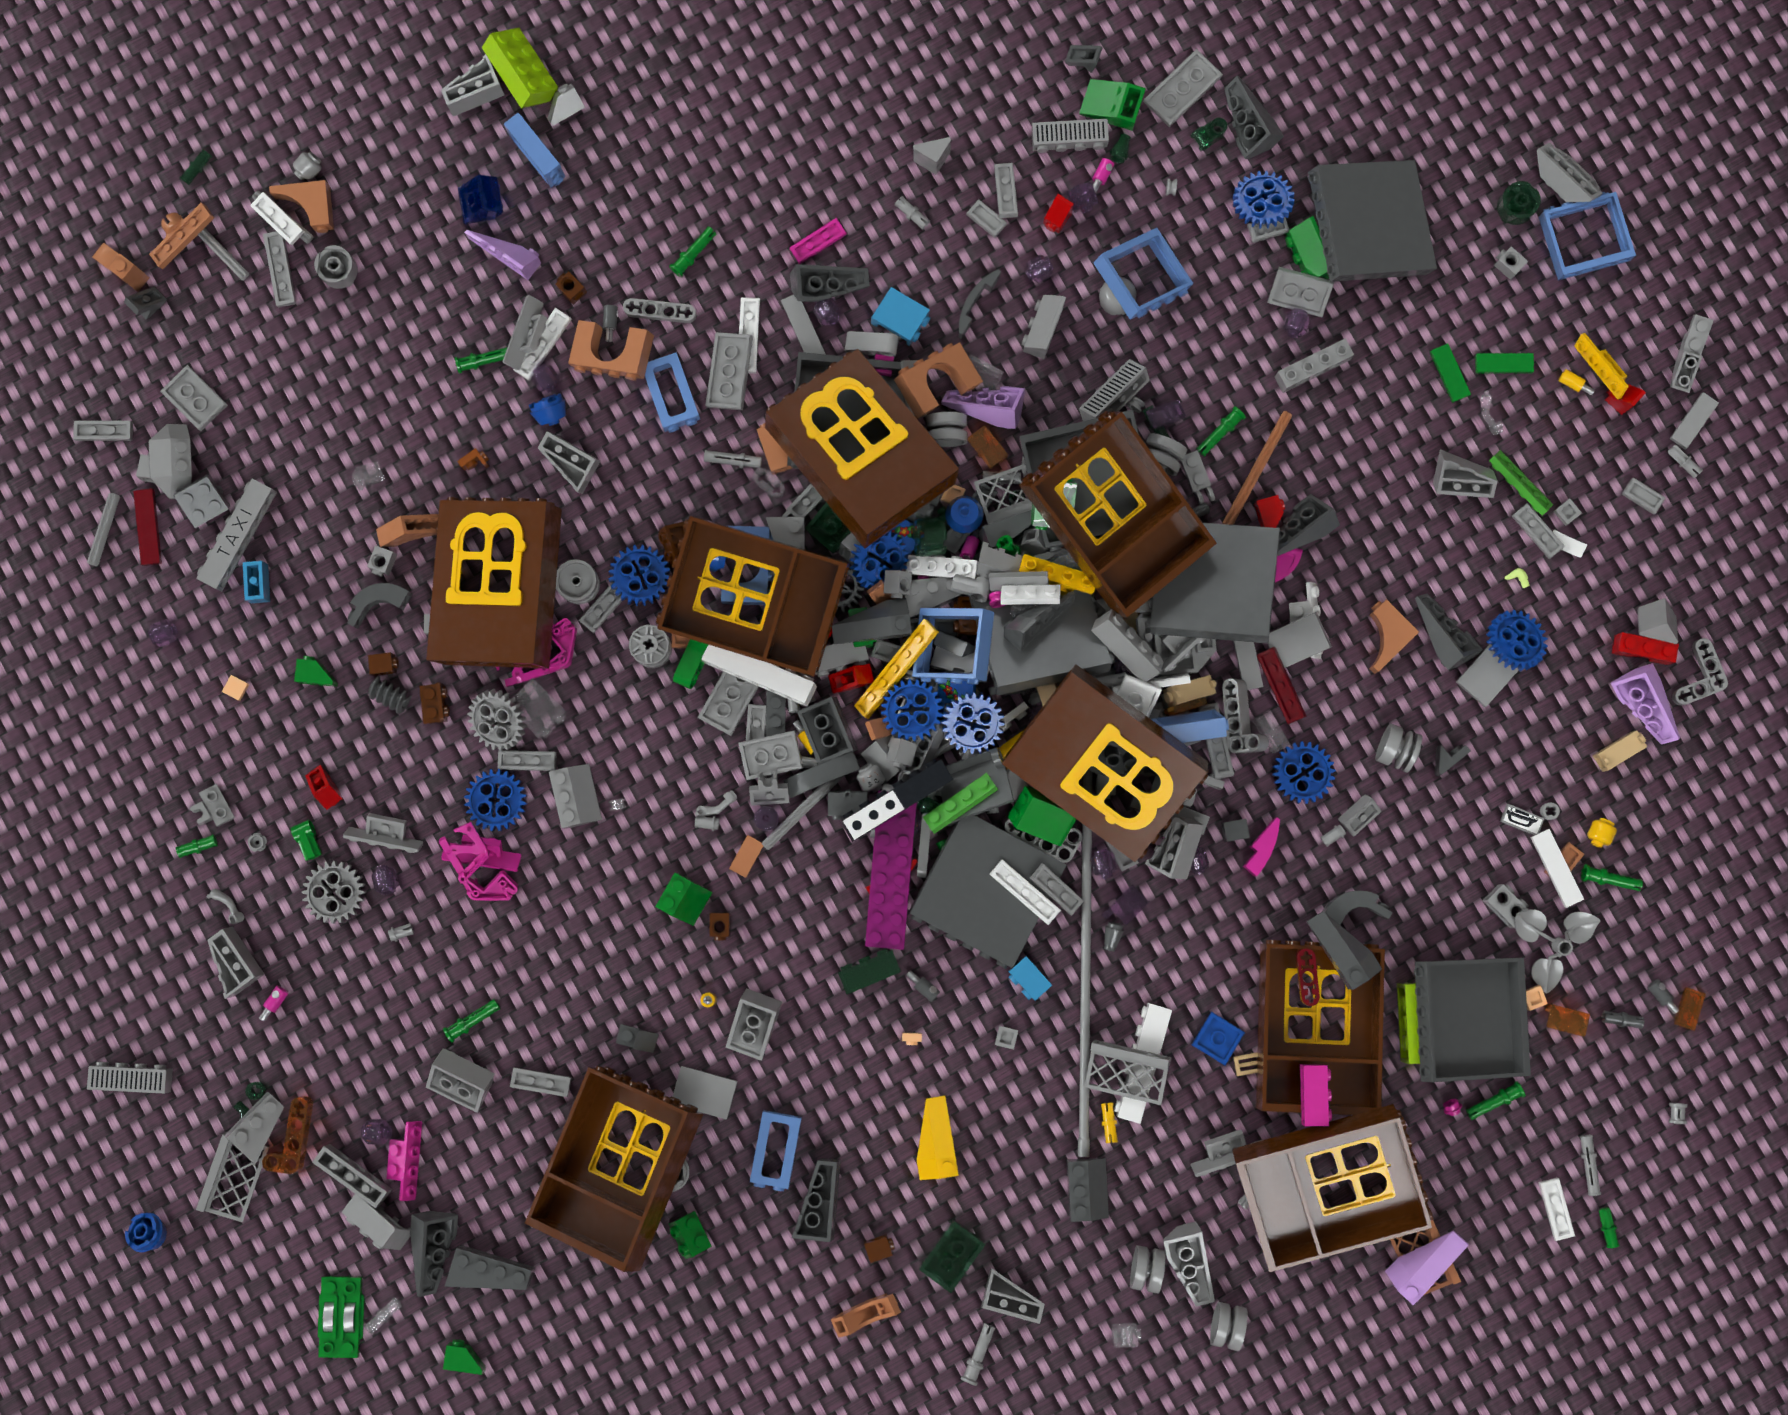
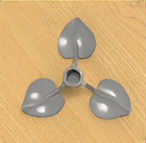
M1529 909L1516 914L1514 920L1515 929L1523 940L1535 942L1540 934L1552 942V949L1556 952V954L1549 956L1548 960L1545 958L1538 959L1531 969L1533 980L1542 987L1544 993L1547 994L1553 990L1563 974L1562 962L1553 958L1569 955L1573 950L1571 941L1578 944L1588 941L1600 923L1599 918L1586 912H1573L1563 922L1564 927L1567 929L1564 932L1565 939L1561 937L1553 939L1542 932L1547 926V919L1542 912Z

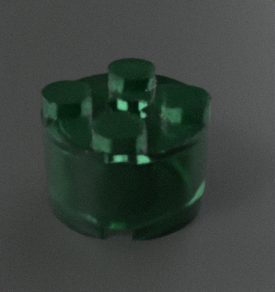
M1517 181L1508 186L1497 202V211L1502 222L1512 225L1526 223L1540 206L1541 197L1539 191L1525 181Z
M940 516L915 520L914 527H911V537L915 539L914 552L916 557L944 555L946 553L947 546L943 545L944 540H947L945 523L943 520H940Z

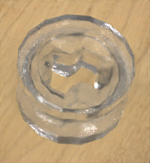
M626 799L608 801L611 804L610 811L626 809L627 806L624 804Z

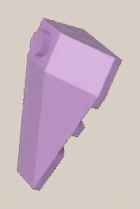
M470 230L464 232L468 239L526 280L530 279L541 264L538 258L539 254L531 248L527 250L523 246Z
M1003 386L1000 387V390L989 391V388H982V391L972 392L971 390L963 395H960L958 390H948L941 403L946 407L994 426L1016 429L1021 418L1025 388Z
M1653 663L1635 668L1611 682L1620 702L1623 705L1626 704L1633 711L1632 714L1646 725L1645 728L1661 745L1680 739L1662 681Z
M1453 1230L1422 1247L1420 1246L1407 1254L1399 1256L1385 1272L1397 1291L1414 1305L1469 1244Z

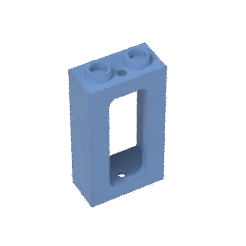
M517 113L506 121L504 126L510 138L550 188L562 183L565 174L559 162L522 116Z
M677 352L648 362L645 378L664 431L671 433L679 430L681 426L695 425L701 419ZM671 367L686 406L684 413L673 417L668 415L654 375L656 372Z
M1215 709L1151 719L1182 743L1226 737V730H1229L1228 720Z
M763 1110L750 1182L754 1183L753 1186L765 1188V1185L773 1186V1190L776 1191L789 1189L802 1117ZM772 1122L789 1125L780 1178L762 1175L769 1129Z

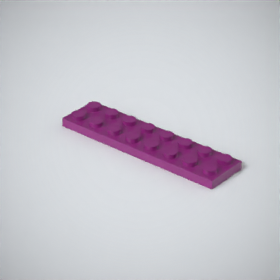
M917 802L875 828L865 940L866 947L904 950Z

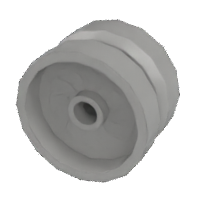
M938 412L925 417L926 428L930 430L928 431L940 447H956L968 443V433L963 430L967 426L966 414Z
M1154 433L1149 434L1145 442L1146 446L1167 475L1176 476L1181 466L1178 461L1184 459L1187 448L1169 437Z
M569 560L558 568L556 589L570 603L585 604L593 600L598 594L600 588L599 576L595 569L585 561Z
M1136 1245L1130 1273L1131 1289L1142 1290L1146 1282L1148 1292L1159 1294L1165 1272V1250L1154 1248L1149 1257L1148 1247Z
M1218 1302L1211 1323L1210 1345L1222 1347L1226 1343L1228 1349L1240 1351L1247 1327V1308L1235 1306L1231 1311L1229 1304Z

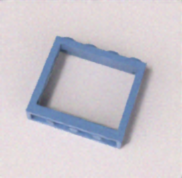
M1602 192L1603 194L1591 202H1566L1557 208L1550 206V208L1544 209L1539 216L1558 280L1629 262L1636 256L1616 192ZM1607 205L1621 252L1565 267L1550 220Z
M1158 228L1152 229L1102 253L1094 262L1097 270L1130 320L1135 317H1143L1149 310H1152V312L1157 310L1163 303L1166 305L1171 303L1177 296L1180 298L1189 293L1187 290L1193 285L1192 280ZM1149 245L1176 288L1138 306L1111 263Z
M920 608L918 625L923 619H927L933 626L935 625V619L979 620L973 674L929 673L932 640L914 662L912 677L921 679L923 683H931V680L946 684L947 680H951V683L962 684L963 681H967V684L978 685V681L986 682L994 612L983 608Z

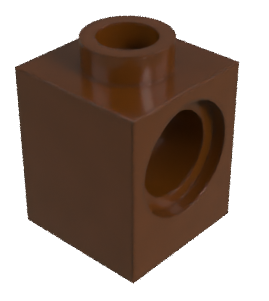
M569 271L566 274L560 275L555 284L557 289L573 305L587 293L585 287ZM568 284H574L571 290H566L565 288Z
M389 652L368 655L370 675L380 676L397 673L396 668H399V661L395 654Z
M710 913V937H714V941L726 940V937L731 936V913ZM719 921L725 924V930L721 933L715 929V924Z
M887 1234L864 1242L870 1263L893 1256L892 1250L895 1249L892 1238L888 1239Z

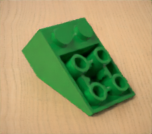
M1090 79L1079 115L1092 119H1107L1108 124L1133 131L1146 88L1126 82Z

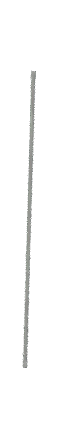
M1087 770L1083 775V788L1092 794L1093 772ZM1082 824L1083 903L1081 904L1078 1157H1090L1089 1088L1084 1086L1090 1059L1092 830Z

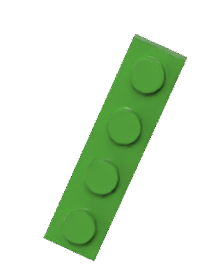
M1501 450L1489 460L1492 463V467L1499 471L1505 477V480L1518 490L1519 495L1526 499L1536 512L1543 516L1553 506L1551 501Z
M985 773L923 816V818L935 834L996 792L998 788L990 776Z

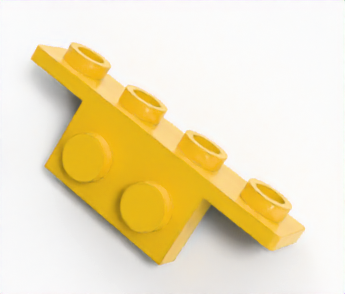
M1586 333L1581 334L1574 345L1612 394L1617 399L1622 398L1628 388L1625 382L1627 375L1606 349L1600 351Z
M1027 554L1023 555L1019 572L1048 571L1049 585H1060L1061 595L1074 590L1091 595L1094 593L1095 587L1083 571Z

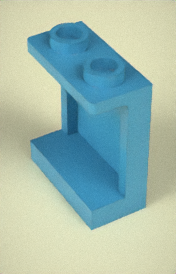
M891 287L871 317V324L875 327L881 325L906 340V344L910 346L912 342L916 343L921 333L919 331L922 326L926 327L929 323L930 309Z

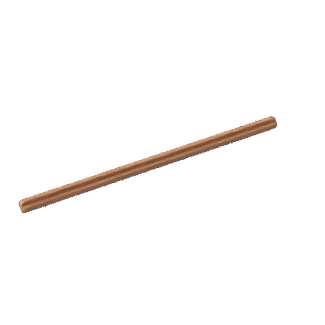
M1283 411L1222 524L1233 525L1287 427L1292 417L1291 413Z

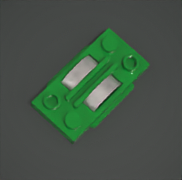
M321 1277L318 1314V1357H360L359 1345L360 1339L363 1338L365 1296L362 1294L363 1277Z

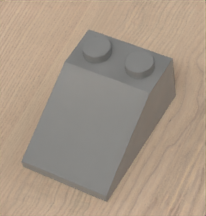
M746 988L740 998L726 1048L762 1061L776 1024L782 1001Z

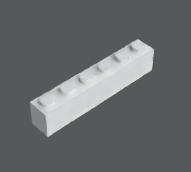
M712 645L707 646L701 659L709 666L808 707L817 688L813 682L814 679L807 675L801 677L796 675L797 672L787 668L784 670L777 665Z
M1147 1003V1006H1143L1141 1012L1143 1021L1141 1025L1137 1026L1135 1033L1138 1039L1136 1044H1132L1131 1048L1160 1054L1172 1010ZM1135 1064L1131 1067L1136 1077L1145 1072L1140 1064ZM1156 1068L1153 1069L1152 1071H1150V1073H1151V1075H1152L1153 1077H1154V1073H1155ZM1128 1069L1125 1070L1127 1078L1124 1083L1127 1084L1134 1078ZM1147 1074L1138 1079L1144 1089L1152 1084ZM1136 1081L1127 1086L1133 1094L1142 1091ZM1121 1096L1120 1101H1116L1114 1112H1117L1116 1116L1141 1124L1146 1102Z

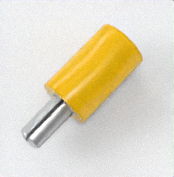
M1567 369L1559 377V382L1577 392L1583 390L1592 395L1595 389L1585 384V379Z
M799 720L795 721L793 725L800 733L797 737L810 755L814 754L802 724Z
M707 992L701 996L700 1001L704 1007H712L716 1004L717 997L714 993Z

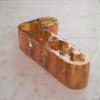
M300 1096L292 1100L283 1152H272L265 1155L262 1160V1166L265 1170L293 1174L303 1168L313 1101L310 1097ZM299 1102H302V1104L305 1105V1108L299 1106ZM296 1120L302 1122L301 1130L296 1128ZM294 1139L299 1142L298 1149L292 1146ZM272 1156L277 1160L276 1166H272L270 1163ZM291 1159L296 1161L295 1169L289 1165Z

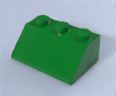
M1314 216L1290 229L1285 241L1288 248L1292 249L1294 253L1293 260L1296 265H1299L1301 273L1329 279L1326 259L1323 254L1322 239L1319 234L1320 230Z

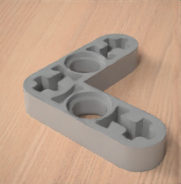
M1699 639L1692 646L1705 679L1675 690L1672 694V699L1677 705H1686L1726 689L1728 685L1727 677L1715 649L1708 639ZM1701 644H1702V645H1704V644L1706 645V648L1704 649V651H1703V650H1699V647L1701 646ZM1705 654L1711 655L1709 657H1705L1704 659L1702 658V656H1704ZM1707 660L1714 662L1715 667L1713 670L1706 668ZM1718 672V674H1716L1715 676H1711V677H1710V675H1709V674ZM1716 679L1721 680V684H1719V686L1714 685ZM1698 684L1702 685L1705 689L1703 695H1699L1695 691ZM1690 692L1691 696L1685 697L1684 700H1679L1678 696Z

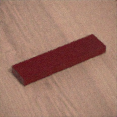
M154 489L133 491L141 565L162 564Z
M1272 647L1257 654V658L1287 724L1307 717L1276 648Z

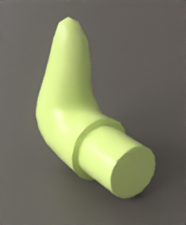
M1521 568L1513 570L1504 578L1510 580L1518 577L1522 588L1530 586L1528 576Z

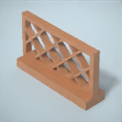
M1431 1220L1433 1228L1427 1229L1425 1232H1417L1413 1242L1402 1238L1403 1236L1396 1238L1398 1239L1397 1244L1394 1239H1390L1397 1256L1399 1257L1404 1254L1398 1249L1401 1241L1412 1245L1409 1252L1413 1251L1414 1246H1421L1416 1244L1419 1233L1428 1237V1243L1440 1237L1434 1221ZM1453 1263L1444 1272L1447 1280L1440 1283L1435 1282V1285L1431 1286L1425 1294L1452 1283L1457 1284L1461 1282Z

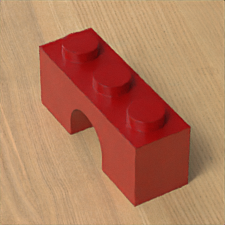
M1621 632L1614 636L1611 654L1625 657L1648 658L1649 662L1670 665L1676 663L1679 644Z

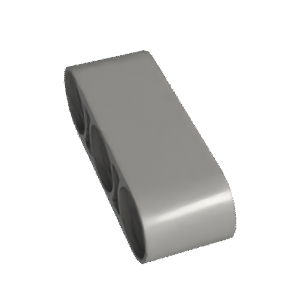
M847 332L844 351L848 353L859 349L863 355L875 356L878 354L894 357L897 353L899 336L890 333Z

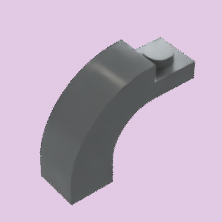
M390 583L370 585L357 593L350 603L355 605L356 608L349 613L347 623L359 629L369 610L380 603H389L404 611L413 594L398 585Z
M1368 891L1342 893L1334 897L1323 909L1339 925H1341L1347 913L1357 907L1366 908L1383 919H1389L1393 913L1388 910L1389 906L1380 901L1378 904L1376 903L1379 895Z

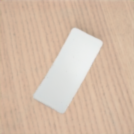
M1553 530V533L1565 546L1561 550L1577 557H1582L1587 544L1566 536L1557 530Z

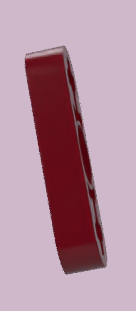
M1303 948L1296 954L1300 999L1303 1004L1314 1006L1320 999L1316 957L1311 949ZM1304 952L1311 956V959L1307 960L1308 966L1312 965V969H1301V966H1305V960H1301ZM1306 971L1313 974V980L1310 983L1303 981L1302 976ZM1314 985V989L1310 988V992L1315 995V998L1309 1003V1000L1305 999V996L1308 995V989H1304L1303 986Z

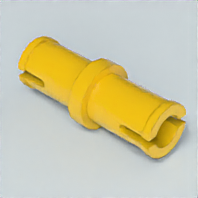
M1113 1102L1101 1104L1103 1115L1101 1123L1104 1126L1105 1143H1111V1138L1112 1143L1118 1142L1115 1125L1117 1120L1114 1117Z

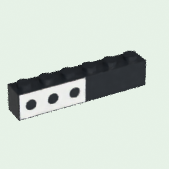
M933 759L925 764L926 769L920 772L917 769L909 774L910 779L903 782L901 779L892 785L894 789L889 792L883 790L875 795L877 799L870 803L867 800L859 805L860 810L855 813L851 810L842 815L844 819L840 823L851 841L857 840L954 780L943 761L939 760L936 762Z

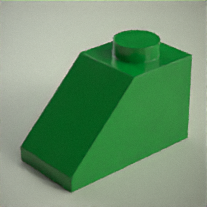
M303 656V659H297L294 682L337 687L338 683L322 663L315 660V657Z
M453 1340V1342H449L446 1345L443 1370L479 1375L486 1371V1366L470 1344H464L465 1341Z

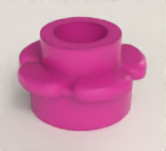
M1450 1099L1443 1104L1444 1113L1450 1116L1458 1115L1462 1104H1459L1457 1099Z

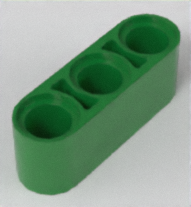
M690 639L674 673L673 682L688 689L694 687L705 664L701 659L708 644Z

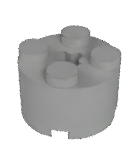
M336 245L327 246L315 258V270L328 286L341 289L353 285L357 277L358 267L356 261L344 248Z

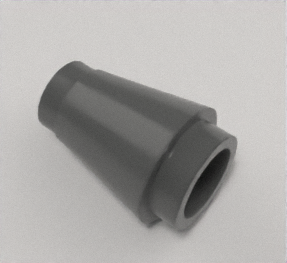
M1108 922V925L1105 926V950L1115 952L1124 932L1122 924Z

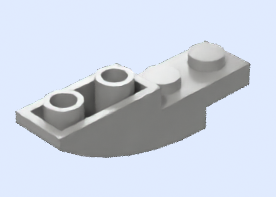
M1696 314L1693 315L1689 329L1684 334L1670 384L1671 388L1686 393L1690 392L1703 357L1701 354L1714 320Z

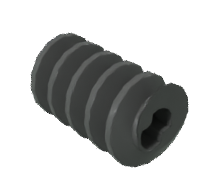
M377 676L369 687V698L372 700L376 698L377 703H382L385 707L389 706V709L392 711L396 709L398 714L404 712L412 695L407 698L406 690L400 694V687L393 690V683L387 687V680L380 683L381 677Z

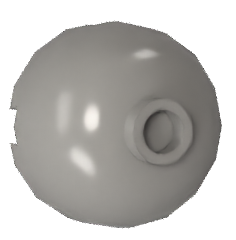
M1120 277L1136 301L1137 293L1135 286L1130 280ZM1105 282L1099 292L1100 306L1111 315L1126 314Z

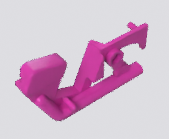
M564 618L552 627V640L561 649V652L550 660L549 669L538 668L524 673L523 668L514 667L512 677L504 680L506 687L568 668L571 665L577 628L570 620Z
M472 822L454 829L455 833L462 832L468 835L474 841L471 845L450 844L445 836L439 839L440 846L446 852L448 859L458 873V880L465 886L470 899L482 901L510 900L513 894L518 891V884L504 870H501L485 887L478 884L477 878L474 880L470 878L489 858L490 853ZM473 853L477 856L464 868L457 854Z

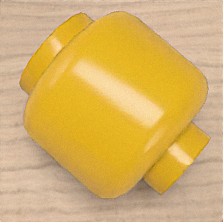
M1604 818L1594 820L1587 833L1588 838L1592 840L1591 844L1602 848L1603 845H1611L1617 833L1614 827L1615 824Z

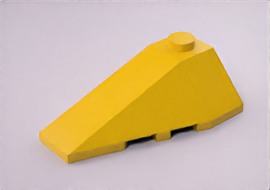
M945 1095L926 1098L917 1154L920 1180L959 1176Z

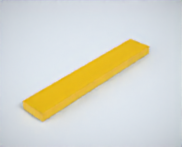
M927 619L922 620L854 705L864 718L869 719L885 700L884 696L887 697L889 695L888 690H893L894 685H897L939 633Z

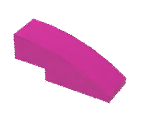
M1278 817L1274 818L1249 846L1255 853L1242 867L1254 877L1258 876L1272 854L1279 832L1280 819Z

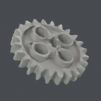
M492 689L491 691L486 690L478 694L472 700L473 704L469 706L471 711L467 713V715L472 717L468 722L473 723L470 730L476 731L474 737L480 736L479 742L485 741V747L491 745L492 750L497 747L499 751L504 748L508 750L518 744L523 739L521 736L526 733L523 729L527 725L522 722L527 718L521 716L524 710L518 709L521 704L514 703L515 697L509 699L508 692L503 695L502 690L496 692L495 689Z
M333 861L332 865L329 862H325V868L322 865H317L318 871L311 870L313 876H306L309 883H303L307 890L302 891V893L307 894V897L302 899V901L309 902L305 908H312L310 915L317 913V920L323 917V923H327L329 919L331 924H335L336 919L339 923H343V917L350 920V913L357 915L355 908L362 909L358 903L359 901H365L361 897V894L366 893V891L361 890L365 883H359L363 877L355 876L358 870L351 871L352 865L345 867V862H340L339 866L337 861ZM334 873L338 876V881L335 884L331 882V876ZM322 880H325L331 889H337L335 893L338 896H332L333 891L324 885ZM320 887L324 889V895L321 898L317 895V890ZM347 887L351 889V895L348 898L344 895V890ZM340 898L346 902V905H343ZM332 901H335L337 903V909L335 911H332L330 909V904Z

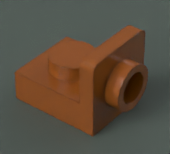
M476 448L457 461L464 470L473 469L477 466L479 460L486 468L489 467L487 463L489 459L483 451L479 452Z

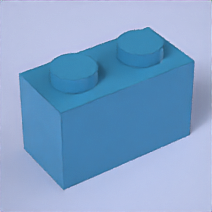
M263 561L243 562L245 601L249 603L270 602L268 564Z
M1024 956L1008 971L1011 974L1008 978L1015 985L1019 983L1022 986L1023 990L1021 992L1028 1000L1032 998L1036 1001L1052 986L1027 956Z

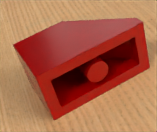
M1057 194L1044 217L1043 224H1045V227L1049 231H1055L1059 234L1071 217L1074 203Z
M1627 384L1628 388L1622 398L1617 399L1608 390L1607 393L1609 395L1605 401L1622 415L1631 409L1646 392Z
M1279 495L1256 501L1253 505L1260 527L1276 528L1284 513L1283 510H1285L1283 500L1279 499Z
M870 664L852 666L828 675L833 694L860 688L874 681Z
M319 765L305 775L313 796L326 810L335 806L342 799L339 789L322 765Z

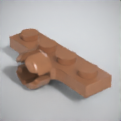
M200 203L184 219L178 213L166 215L170 221L169 223L164 218L162 219L161 227L165 231L166 237L149 254L159 268L164 269L215 218L205 204Z

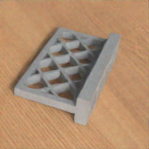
M1025 464L974 482L988 524L1032 510V502L1021 496L1022 489L1019 495L1009 490L1013 480L1022 483L1015 476L1018 470H1026ZM1012 472H1015L1014 475H1013V477L1010 476V475H1008V474H1009V473H1012ZM1005 475L1011 478L1007 489L997 485L1001 476ZM997 478L996 481H995V483H993V482L990 481V480H993V479ZM988 482L993 485L989 495L981 492L979 484ZM995 486L1005 490L1001 501L991 497ZM1007 492L1018 497L1015 504L1011 506L1003 503ZM983 495L988 497L986 502L983 498ZM989 499L1000 503L997 510L991 513L988 512L986 506Z
M1094 1040L1091 1044V1054L1084 1087L1162 1105L1171 1057ZM1095 1054L1103 1056L1107 1063L1098 1068L1094 1062ZM1116 1059L1122 1060L1126 1066L1119 1072L1112 1065V1062ZM1135 1064L1142 1065L1145 1070L1138 1077H1136L1131 1069ZM1109 1065L1115 1075L1106 1080L1100 1070ZM1155 1068L1164 1070L1163 1077L1158 1081H1155L1150 1073ZM1128 1069L1134 1079L1125 1084L1119 1074ZM1097 1072L1103 1082L1099 1085L1090 1084L1091 1076ZM1147 1074L1153 1084L1144 1089L1138 1079ZM1115 1077L1122 1084V1087L1117 1090L1112 1089L1108 1081ZM1135 1081L1142 1090L1137 1094L1131 1093L1127 1088L1128 1085ZM1155 1086L1159 1091L1158 1099L1150 1098L1146 1091Z
M224 1132L196 1210L206 1211L243 1222L270 1146H264L262 1157L257 1160V1162L260 1161L258 1167L252 1162L241 1167L236 1157L243 1153L234 1154L232 1150L233 1144L224 1136L227 1133ZM234 1159L238 1169L228 1174L225 1164ZM253 1165L256 1174L252 1178L247 1179L243 1169ZM240 1171L244 1182L234 1186L230 1176ZM227 1178L232 1188L221 1192L218 1186L219 1181ZM246 1183L249 1194L241 1198L236 1188ZM233 1190L238 1200L228 1205L223 1195ZM221 1197L225 1207L219 1210L211 1208L212 1201ZM240 1203L243 1209L241 1216L232 1214L229 1207Z

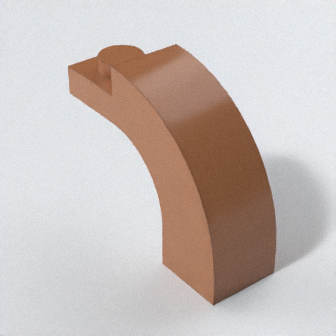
M886 1293L849 1308L833 1317L831 1322L839 1338L851 1335L862 1327L880 1319L896 1316L901 1311L894 1295H887Z

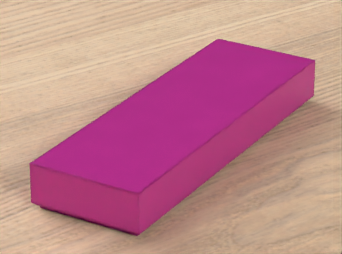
M835 218L791 246L789 250L797 262L802 264L846 236L847 233L838 219Z

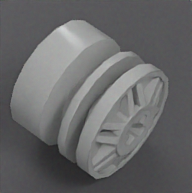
M644 625L637 628L629 639L631 655L639 664L647 668L663 666L672 655L670 638L664 631L657 629L655 625ZM651 641L654 647H650L648 650L645 644H649Z
M1389 724L1380 740L1375 760L1388 766L1395 759V769H1399L1402 766V771L1408 773L1419 756L1422 735L1415 734L1413 737V732L1408 731L1403 738V728Z

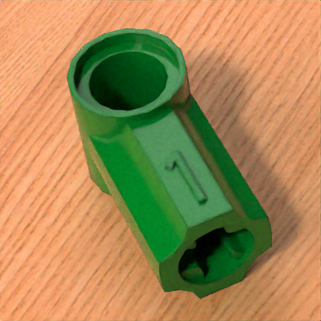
M310 820L291 827L292 836L299 843L305 861L322 855L315 837L314 825Z

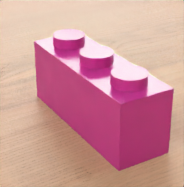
M1300 1064L1301 1125L1329 1126V1121H1332V1111L1328 1105V1101H1331L1332 1098L1331 1089H1328V1081H1331V1070L1328 1069V1065Z

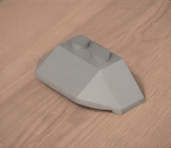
M1551 143L1538 148L1537 156L1540 177L1561 199L1566 202H1591L1603 194L1596 180L1567 153L1555 148Z
M166 424L149 440L150 479L169 499H175L173 495L178 490L191 484V447L186 424Z

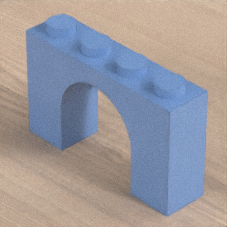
M729 526L773 540L769 527ZM760 567L759 573L754 579L745 583H739V585L750 590L768 594L770 592L769 581H773V575H770V570ZM722 589V604H734L736 594ZM745 597L742 605H766L765 602L750 597Z

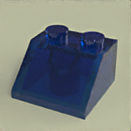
M477 175L458 188L464 224L492 220L503 213L497 177Z

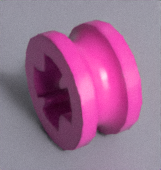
M995 591L988 595L989 604L992 608L1005 606L1001 605V591Z

